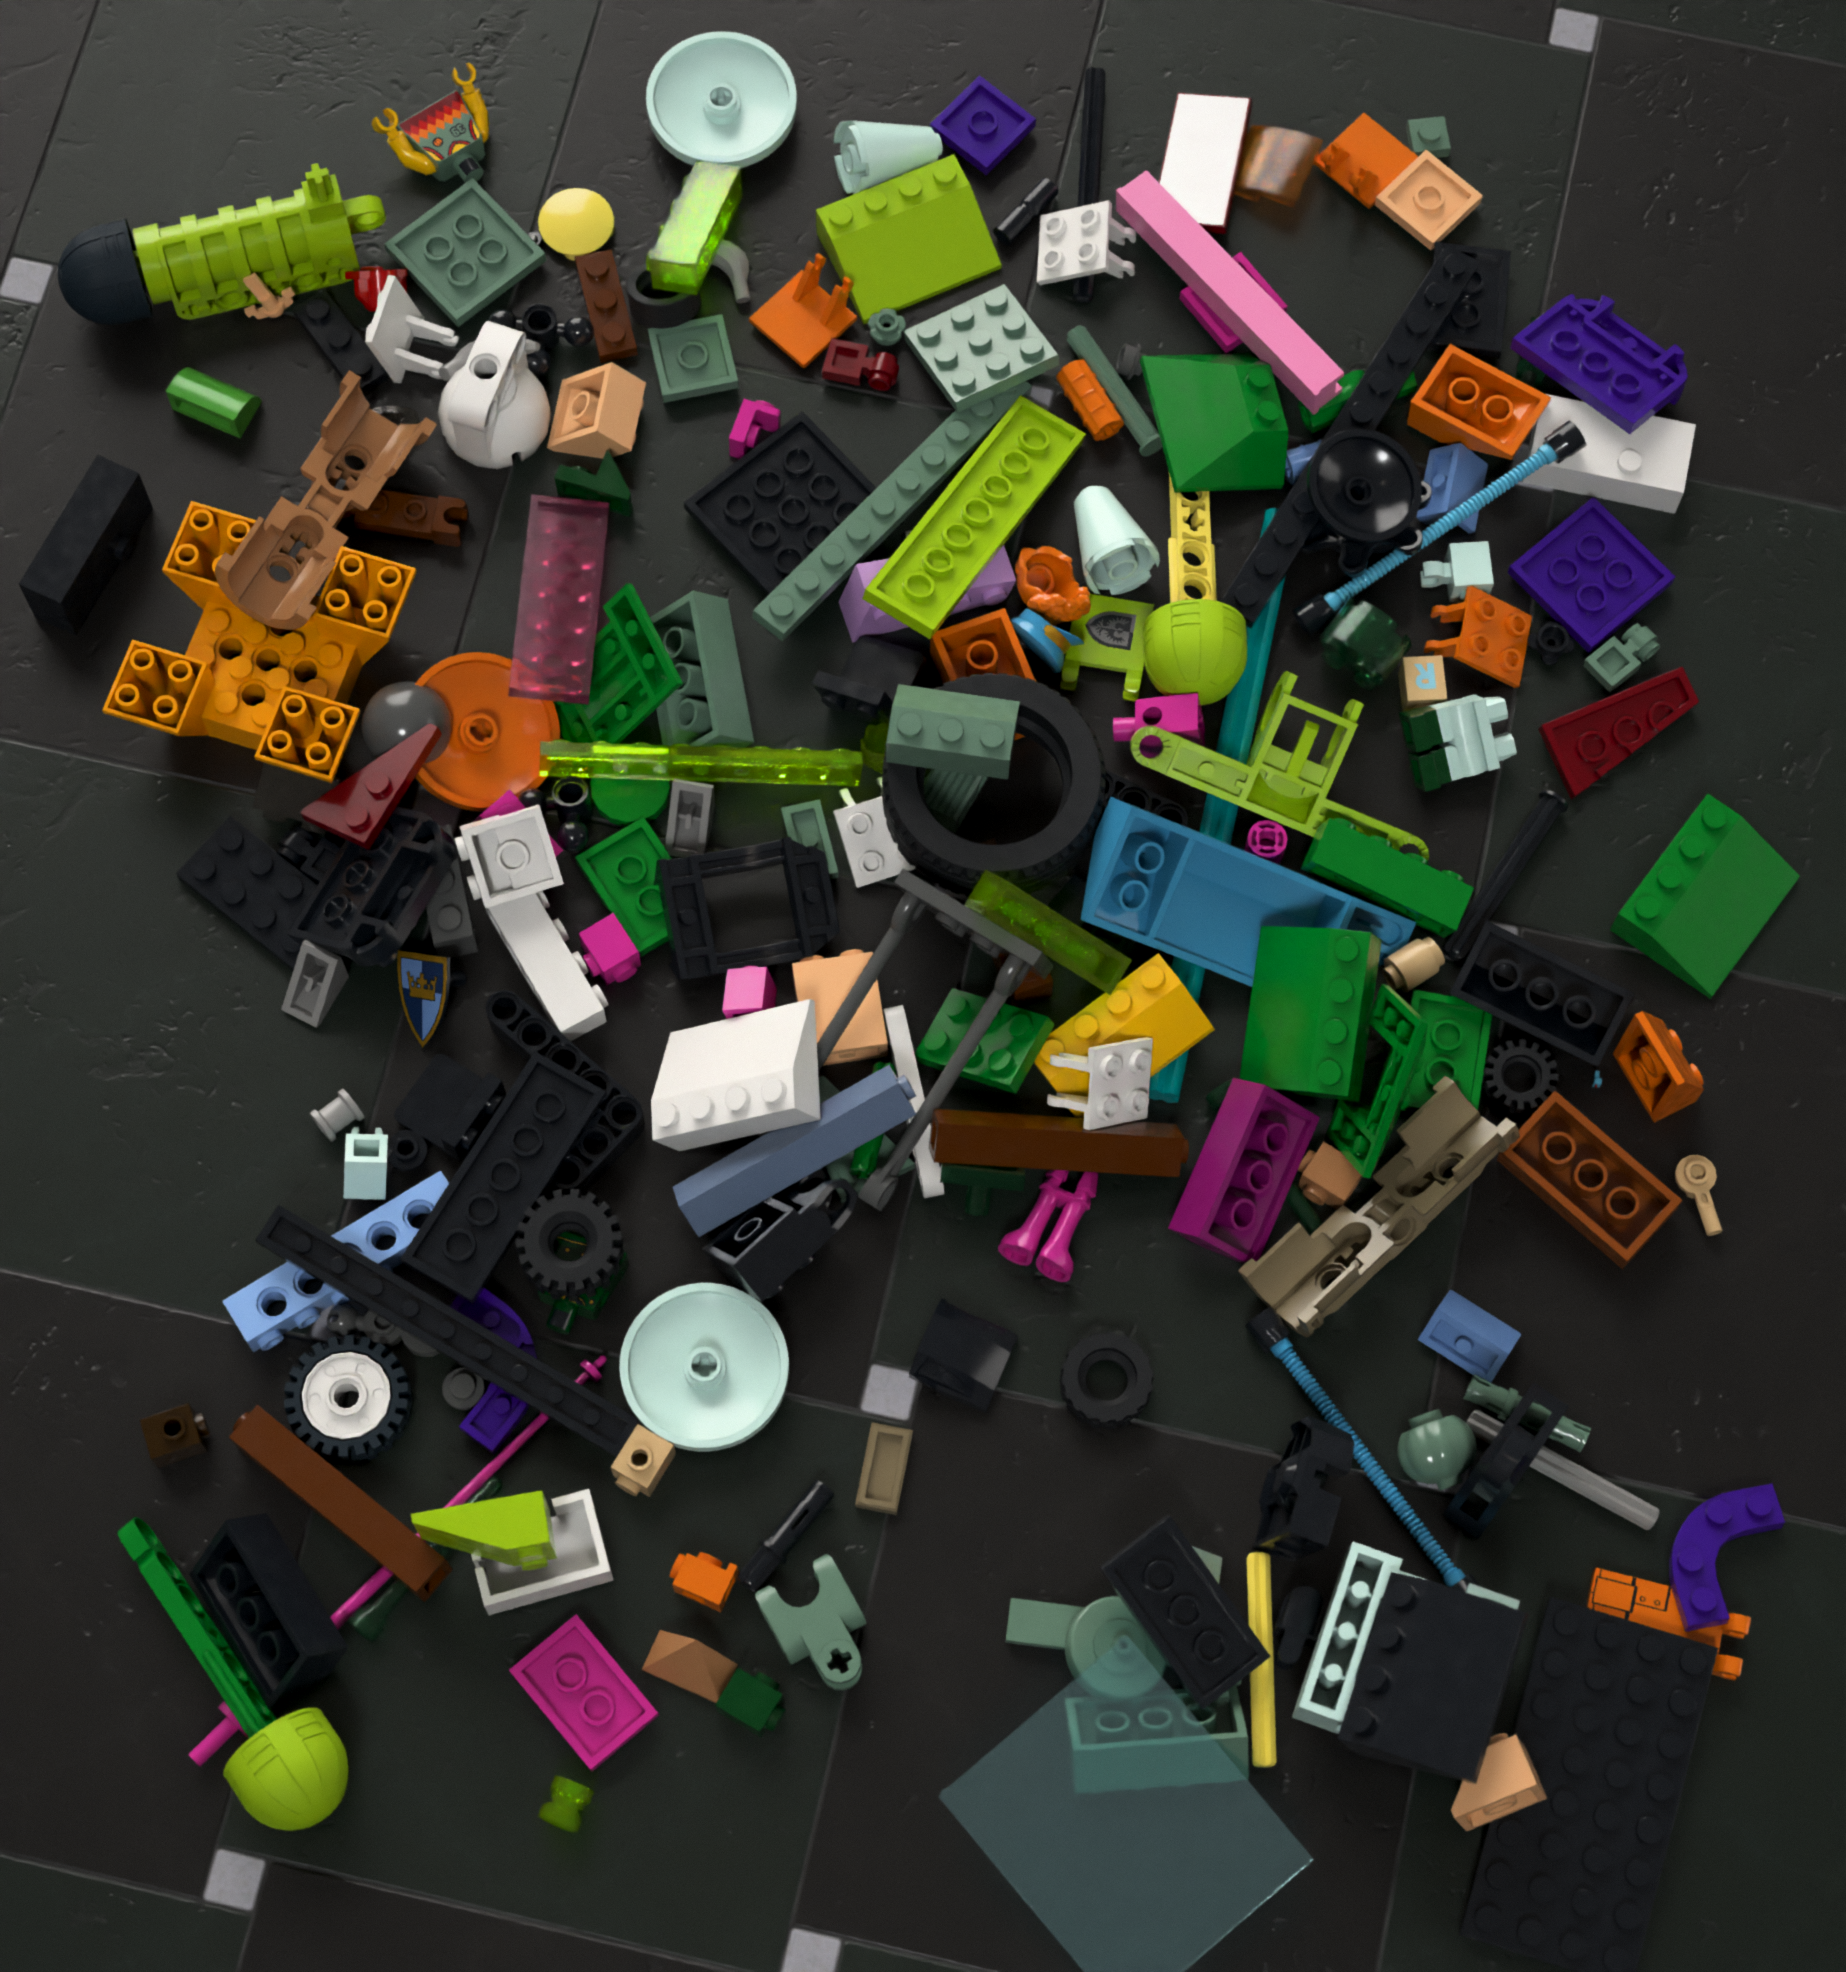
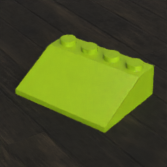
M954 154L816 209V233L841 282L843 283L844 277H848L854 282L853 288L849 292V297L863 324H867L869 318L874 313H880L882 309L901 310L999 270L1002 267L971 185Z

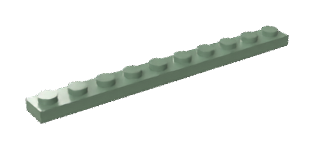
M1025 381L959 413L955 410L753 610L752 618L783 642L853 572L855 565L862 563L986 439L1018 397L1021 395L1027 398L1031 394L1032 385Z

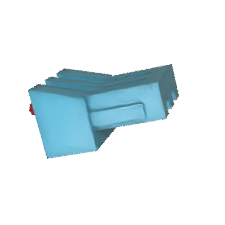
M1599 1070L1594 1072L1592 1087L1596 1089L1602 1085Z

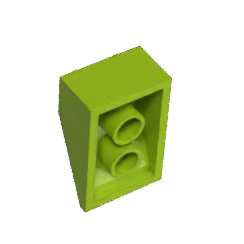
M542 1490L411 1514L413 1525L422 1540L512 1566L522 1565L523 1570L540 1569L548 1566V1560L557 1559L550 1510Z

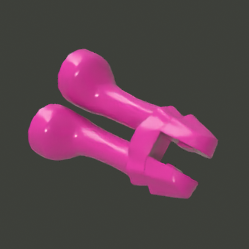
M1049 1169L1045 1174L1047 1179L1039 1186L1041 1191L1032 1211L1019 1229L1003 1237L998 1246L1000 1254L1007 1260L1019 1265L1028 1266L1031 1264L1045 1226L1055 1207L1062 1209V1213L1036 1259V1267L1044 1276L1058 1282L1069 1281L1074 1270V1263L1069 1253L1070 1241L1084 1212L1090 1210L1091 1198L1096 1197L1097 1172H1084L1073 1194L1062 1189L1064 1182L1067 1181L1069 1171Z

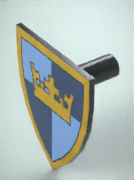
M397 950L398 983L403 1009L411 1030L422 1048H425L437 1034L443 1018L447 1017L449 988L464 986L466 975L462 970L450 971V957Z

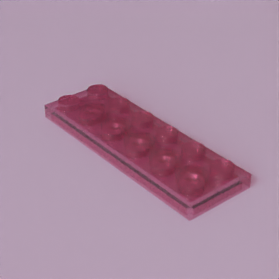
M531 494L508 696L589 705L609 503Z

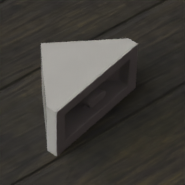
M674 778L665 849L670 856L684 858L690 855L706 853L716 809L714 785Z
M308 940L303 941L281 1010L317 1028L349 978L342 958Z

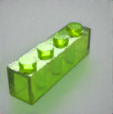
M697 160L690 175H685L682 183V192L679 198L674 199L671 204L670 217L666 224L663 223L660 226L658 242L655 248L649 249L647 254L646 269L651 272L653 288L691 295L698 294L743 197L740 167Z
M985 870L965 903L966 907L1042 951L1053 962L1109 995L1112 994L1132 961L1004 878Z

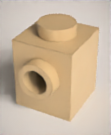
M637 1424L611 1466L613 1476L617 1478L615 1484L633 1496H637L639 1492H642L650 1497L676 1455L674 1444Z

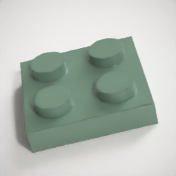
M723 314L690 320L672 328L647 329L663 403L739 388Z

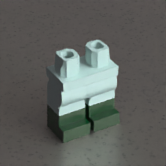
M1473 694L1461 699L1399 713L1406 748L1413 750L1407 753L1415 787L1425 792L1440 788L1441 784L1499 769V761L1517 754L1514 738L1511 733L1506 732L1495 736L1492 733L1490 723L1508 719V710L1504 698H1482Z

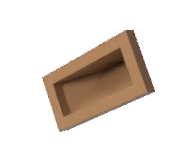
M659 1630L642 1667V1671L717 1703L737 1670L738 1664L696 1639Z

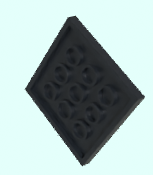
M801 411L684 501V509L754 584L768 596L876 487L817 425Z

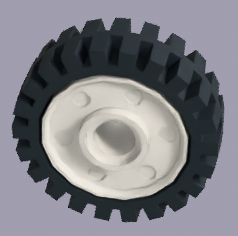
M345 1335L342 1339H338L337 1336L327 1338V1343L321 1345L318 1342L311 1346L312 1351L309 1354L304 1352L298 1358L299 1364L297 1367L293 1366L289 1373L290 1380L286 1382L284 1389L286 1394L284 1408L287 1419L296 1437L326 1461L329 1459L338 1464H344V1462L359 1464L363 1459L373 1460L378 1457L377 1454L384 1450L386 1453L393 1447L392 1443L395 1439L399 1440L404 1434V1426L408 1425L410 1421V1409L413 1406V1398L409 1378L396 1356L381 1343H373L371 1338L362 1336L360 1339L354 1335ZM354 1391L359 1394L358 1401L352 1407L343 1408L338 1406L339 1398L344 1393Z

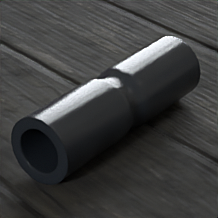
M1042 178L1021 200L1020 204L1014 207L993 229L995 237L1002 244L1011 245L1031 224L1032 219L1037 217L1059 194L1056 185L1049 179Z

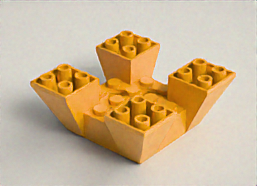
M191 501L162 568L163 573L204 610L185 655L132 639L102 711L104 714L179 737L211 736L257 750L254 756L255 760L332 783L360 714L359 708L347 705L362 666L389 642L417 570L414 567L340 546L334 561L336 564L329 573L320 597L315 595L310 604L317 608L307 623L301 628L292 630L274 628L251 618L236 607L221 590L215 575L216 564L225 552L231 556L235 553L256 520ZM292 631L284 636H279L283 632ZM240 654V656H237L232 660H228L230 656ZM269 666H277L270 671H264ZM307 677H315L308 682H301ZM256 700H264L262 703H258L255 706H250V704Z

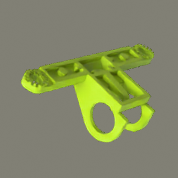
M1285 671L1280 677L1267 702L1258 725L1247 764L1156 726H1144L1138 729L1131 738V754L1141 765L1314 837L1318 827L1329 818L1333 820L1334 818H1341L1353 823L1357 827L1356 831L1368 837L1375 835L1387 839L1392 843V848L1397 851L1404 844H1414L1419 850V855L1427 861L1429 860V851L1426 844L1416 835L1326 798L1358 726L1356 722L1364 704L1355 699L1349 700L1344 707L1341 717L1291 696L1290 693L1298 676L1289 671ZM1288 704L1338 724L1320 764L1307 759L1320 726L1309 720H1306L1292 753L1271 744ZM1149 735L1157 736L1162 742L1161 752L1152 758L1143 756L1139 749L1142 738Z

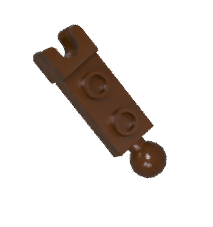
M380 490L367 510L361 511L354 507L345 512L342 520L355 515L354 525L356 529L433 540L435 544L459 547L462 545L460 528L455 524H450V522L466 521L468 519V506L463 499L440 495L438 498Z

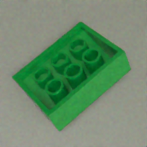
M1707 794L1620 910L1610 931L1711 999L1794 886L1800 875L1741 815Z
M1261 926L1239 1079L1264 1084L1280 1093L1359 1102L1370 1028L1368 1019L1373 1007L1382 940L1371 932L1335 928Z

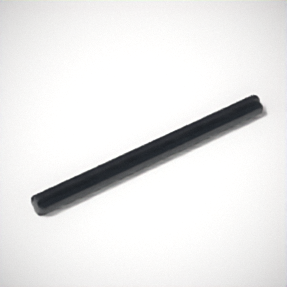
M1089 67L1085 71L1078 207L1098 203L1105 90V70L1101 67ZM1094 274L1073 278L1072 299L1075 302L1090 303L1093 300Z

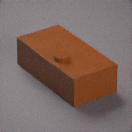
M1556 1091L1545 1100L1519 1129V1139L1510 1144V1147L1505 1152H1499L1497 1158L1498 1162L1622 1270L1672 1216L1682 1202L1681 1198Z

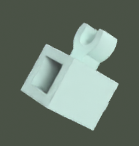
M1488 541L1449 543L1444 563L1440 561H1426L1422 563L1423 571H1420L1421 587L1423 588L1447 584L1449 603L1464 602L1467 587L1474 586L1490 594L1494 585Z
M354 1127L351 1134H346L344 1199L386 1200L388 1135H383L381 1128H375V1134H359V1127Z

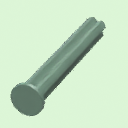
M1082 325L1071 329L1067 333V342L1079 359H1084L1092 372L1097 375V380L1106 389V394L1111 402L1116 405V410L1122 417L1124 424L1140 445V454L1142 456H1149L1160 450L1162 443L1159 432L1088 330Z

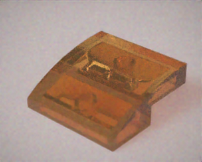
M1251 125L1245 139L1234 194L1254 202H1258L1260 196L1294 208L1321 151L1323 140L1289 129Z

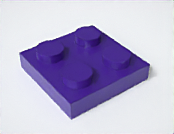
M979 75L930 123V127L934 133L939 134L942 142L987 175L1035 128L1036 118Z

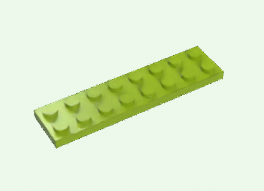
M1020 395L867 586L862 599L928 639H931L1083 444L1086 433Z

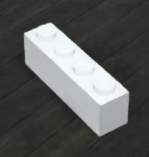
M543 891L485 908L487 915L553 1027L568 1040L572 1041L607 1022L604 1008L608 1006V1002L597 984L591 987L584 975L589 970L580 953L576 951L571 954L565 944V941L569 940V936L559 918L552 921L545 909L550 907V904Z

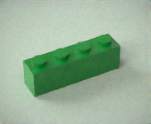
M1329 818L1318 827L1301 870L1372 904L1416 922V925L1443 938L1457 931L1474 890V887L1464 883V878L1461 875L1448 870H1442L1441 872L1428 866L1429 862L1424 857L1414 853L1404 854L1392 848V843L1387 839L1375 835L1368 837L1356 831L1357 827L1345 819L1334 818L1333 820Z

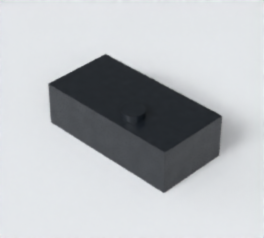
M97 454L19 582V586L35 618L77 636L121 561H126L133 550L134 539L153 509L138 472Z

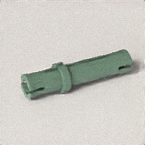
M1474 1374L1463 1399L1489 1409L1497 1414L1498 1419L1506 1421L1523 1397L1518 1395L1519 1391L1510 1387L1507 1390ZM1532 1402L1519 1421V1424L1538 1433L1551 1412L1543 1406ZM1562 1416L1548 1438L1565 1444L1580 1453L1589 1437L1591 1427Z

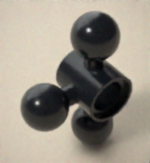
M542 303L533 304L526 308L522 314V320L516 319L512 312L505 309L494 311L488 318V321L525 332L526 339L540 344L539 351L526 355L528 368L536 378L544 376L549 371L551 358L548 352L557 346L559 337H565L566 341L572 346L583 347L589 344L594 336L593 325L587 318L575 316L566 323H557L554 310ZM541 325L548 327L542 331L533 330L535 327Z
M568 752L562 755L557 762L556 771L560 779L553 786V796L547 797L538 789H528L522 792L518 799L526 808L539 804L543 817L547 811L556 810L558 819L562 823L557 832L558 843L566 851L577 852L582 850L589 841V831L585 824L592 818L593 807L588 786L583 780L588 773V763L581 754ZM572 800H578V801L575 802V803H568L569 801H572Z

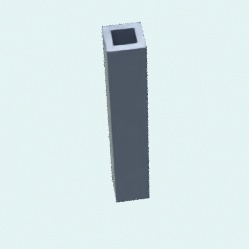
M887 1065L820 1103L821 1120L770 1131L673 1186L678 1206L698 1237L915 1116L916 1112L910 1099L916 1097V1094L906 1076L902 1075L897 1078L891 1066Z

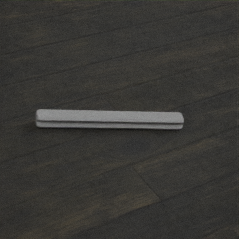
M1474 1410L1466 1422L1472 1429L1474 1436L1489 1445L1504 1425L1479 1410ZM1542 1446L1530 1464V1467L1645 1530H1650L1659 1517L1660 1511L1657 1507L1545 1446Z

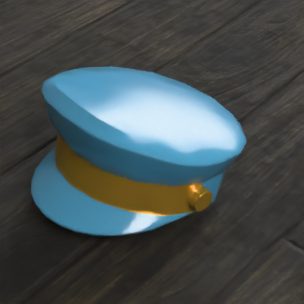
M1025 608L1019 617H1014L1010 620L1017 637L1055 674L1061 673L1064 665V654L1071 646L1084 645L1083 640L1051 625L1030 609Z

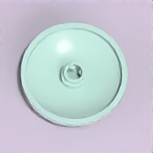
M709 32L680 42L658 61L648 81L646 106L649 124L653 133L662 146L676 158L703 169L733 170L761 161L784 142L795 121L797 94L795 81L788 65L770 46L756 38L740 33Z
M695 1283L667 1291L650 1302L638 1314L624 1338L620 1354L619 1371L628 1406L644 1428L674 1444V1447L697 1452H710L738 1445L757 1434L768 1424L780 1407L786 1392L789 1378V1357L781 1328L769 1310L758 1300L731 1286L716 1283Z

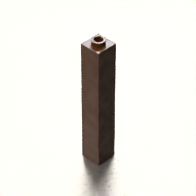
M933 1109L928 1146L935 1163L1179 1177L1181 1163L1185 1164L1187 1162L1189 1154L1188 1139L1184 1138L1177 1124L1131 1121L1087 1130L1083 1128L1084 1118Z
M259 1405L251 1412L244 1413L236 1421L233 1433L229 1438L239 1450L424 1603L451 1573L453 1569L442 1555Z

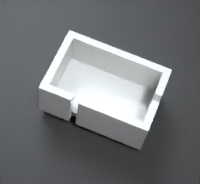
M589 1489L552 1499L557 1515L551 1517L557 1559L548 1560V1566L535 1570H523L522 1565L512 1566L471 1554L476 1566L475 1572L483 1604L488 1615L614 1581Z

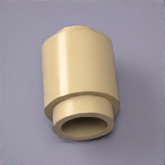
M1425 937L1422 940L1416 938L1384 959L1385 968L1382 970V974L1387 984L1393 990L1399 989L1407 993L1437 974L1439 967L1445 963V958L1433 939L1430 937Z

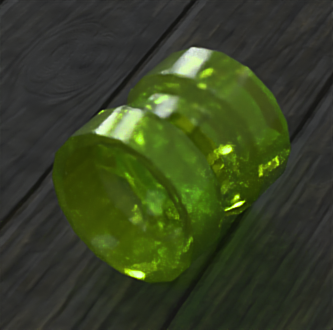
M555 1775L549 1787L552 1793L550 1798L553 1801L542 1804L537 1817L563 1830L577 1834L582 1824V1818L577 1812L590 1805L595 1792L575 1781Z

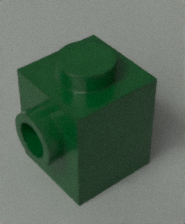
M737 1668L715 1704L718 1713L762 1738L766 1729L774 1732L786 1709L781 1707L784 1701L783 1694L777 1691L780 1685L776 1681L760 1672L753 1677L740 1668Z

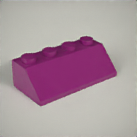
M1233 1078L1168 1229L1199 1246L1239 1263L1245 1264L1251 1258L1257 1262L1261 1257L1320 1117L1264 1084Z

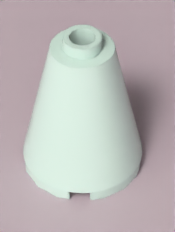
M848 120L840 122L836 126L834 133V144L840 143L841 155L834 156L838 177L846 193H853V195L936 162L943 150L939 134L934 133L933 129L928 126Z
M1089 486L1083 489L1074 501L1083 576L1087 587L1096 594H1100L1098 589L1109 590L1111 595H1119L1134 590L1149 580L1151 577L1149 570L1154 564H1156L1157 568L1159 566L1160 557L1155 544L1108 488Z

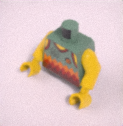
M466 63L467 70L470 72V79L468 81L459 79L456 68L453 69L451 74L454 83L461 86L464 93L460 94L456 89L399 124L396 112L386 108L383 110V113L389 119V127L383 126L377 117L373 118V129L377 133L387 134L389 137L387 143L404 167L425 175L432 174L439 181H446L457 174L465 183L472 178L477 182L482 177L484 170L478 164V161L482 160L485 156L484 143L489 138V114L479 88H474L472 83L476 78V70L470 63Z

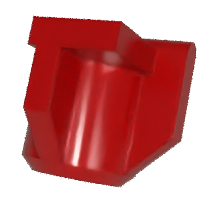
M363 266L360 271L345 272V279H354L355 297L369 312L376 311L378 295L383 290L388 275L395 276L407 292V269H383L381 266Z

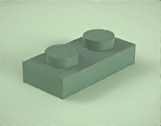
M820 799L782 807L781 815L787 837H791L793 841L806 847L812 846L825 852L830 880L839 878Z

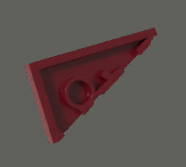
M431 723L427 724L303 808L300 814L305 821L369 850L441 737L440 729Z

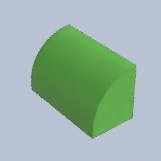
M190 367L182 369L173 378L166 390L172 410L238 438L242 437L262 402L261 398Z

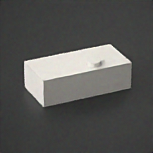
M1546 394L1551 397V401L1533 427L1527 460L1528 457L1536 454L1538 448L1543 446L1545 437L1568 420L1573 422L1580 430L1586 441V447L1559 464L1555 461L1549 465L1543 464V467H1539L1538 470H1535L1534 473L1523 479V483L1675 514L1684 494L1696 424L1652 416L1634 432L1628 434L1583 401Z

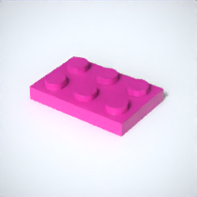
M577 1614L509 1669L512 1676L591 1772L659 1716L655 1708Z

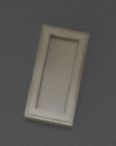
M871 1422L855 1507L897 1515L913 1430Z

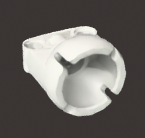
M491 321L484 323L465 366L457 370L444 387L437 413L442 434L456 455L477 467L501 469L513 465L512 455L516 452L521 461H524L536 452L548 434L551 411L544 387L528 368L525 351V332Z

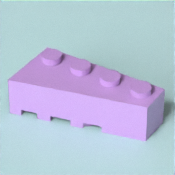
M1004 545L950 615L984 605H996L1007 599L1016 582V578ZM889 559L856 564L840 597L839 605L852 643L857 642L862 636L875 637L908 627L862 599L867 586Z

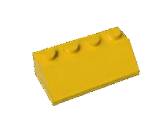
M1158 953L1051 1032L1036 1057L1034 1064L1056 1093L1088 1097L1090 1073L1068 1067L1053 1066L1050 1064L1051 1054L1059 1056V1053L1088 1056V1049L1090 1047L1149 1037L1153 1038L1151 1078L1215 1029L1186 987ZM1069 1109L1075 1118H1084V1112Z

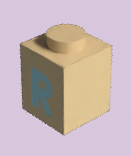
M1443 655L1403 657L1398 672L1402 712L1446 702L1447 691Z

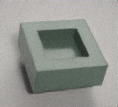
M1445 116L1407 121L1406 132L1409 147L1413 153L1419 157L1427 150L1436 158L1449 156L1451 146Z

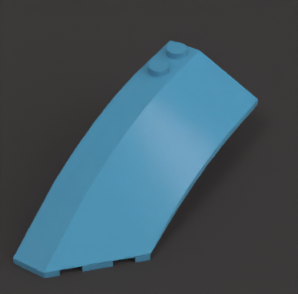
M1110 797L1095 832L1081 913V920L1153 947L1251 987L1253 986L1261 926L1335 928L1371 932L1382 940L1379 967L1384 965L1386 957L1407 945L1416 925L1415 921L1114 797Z

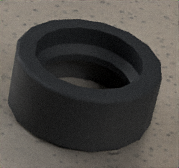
M667 259L651 261L638 267L631 273L626 283L631 315L638 323L650 328L665 329L682 325L690 321L698 313L701 306L697 273L691 266L680 261ZM662 289L682 291L680 294L659 300L646 297L648 294Z

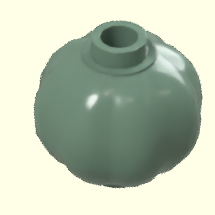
M1440 1409L1409 1419L1408 1422L1411 1430L1401 1434L1397 1446V1456L1404 1472L1419 1483L1437 1484L1439 1491L1463 1483L1461 1474L1473 1464L1477 1449L1475 1436L1468 1424L1455 1415L1443 1418Z

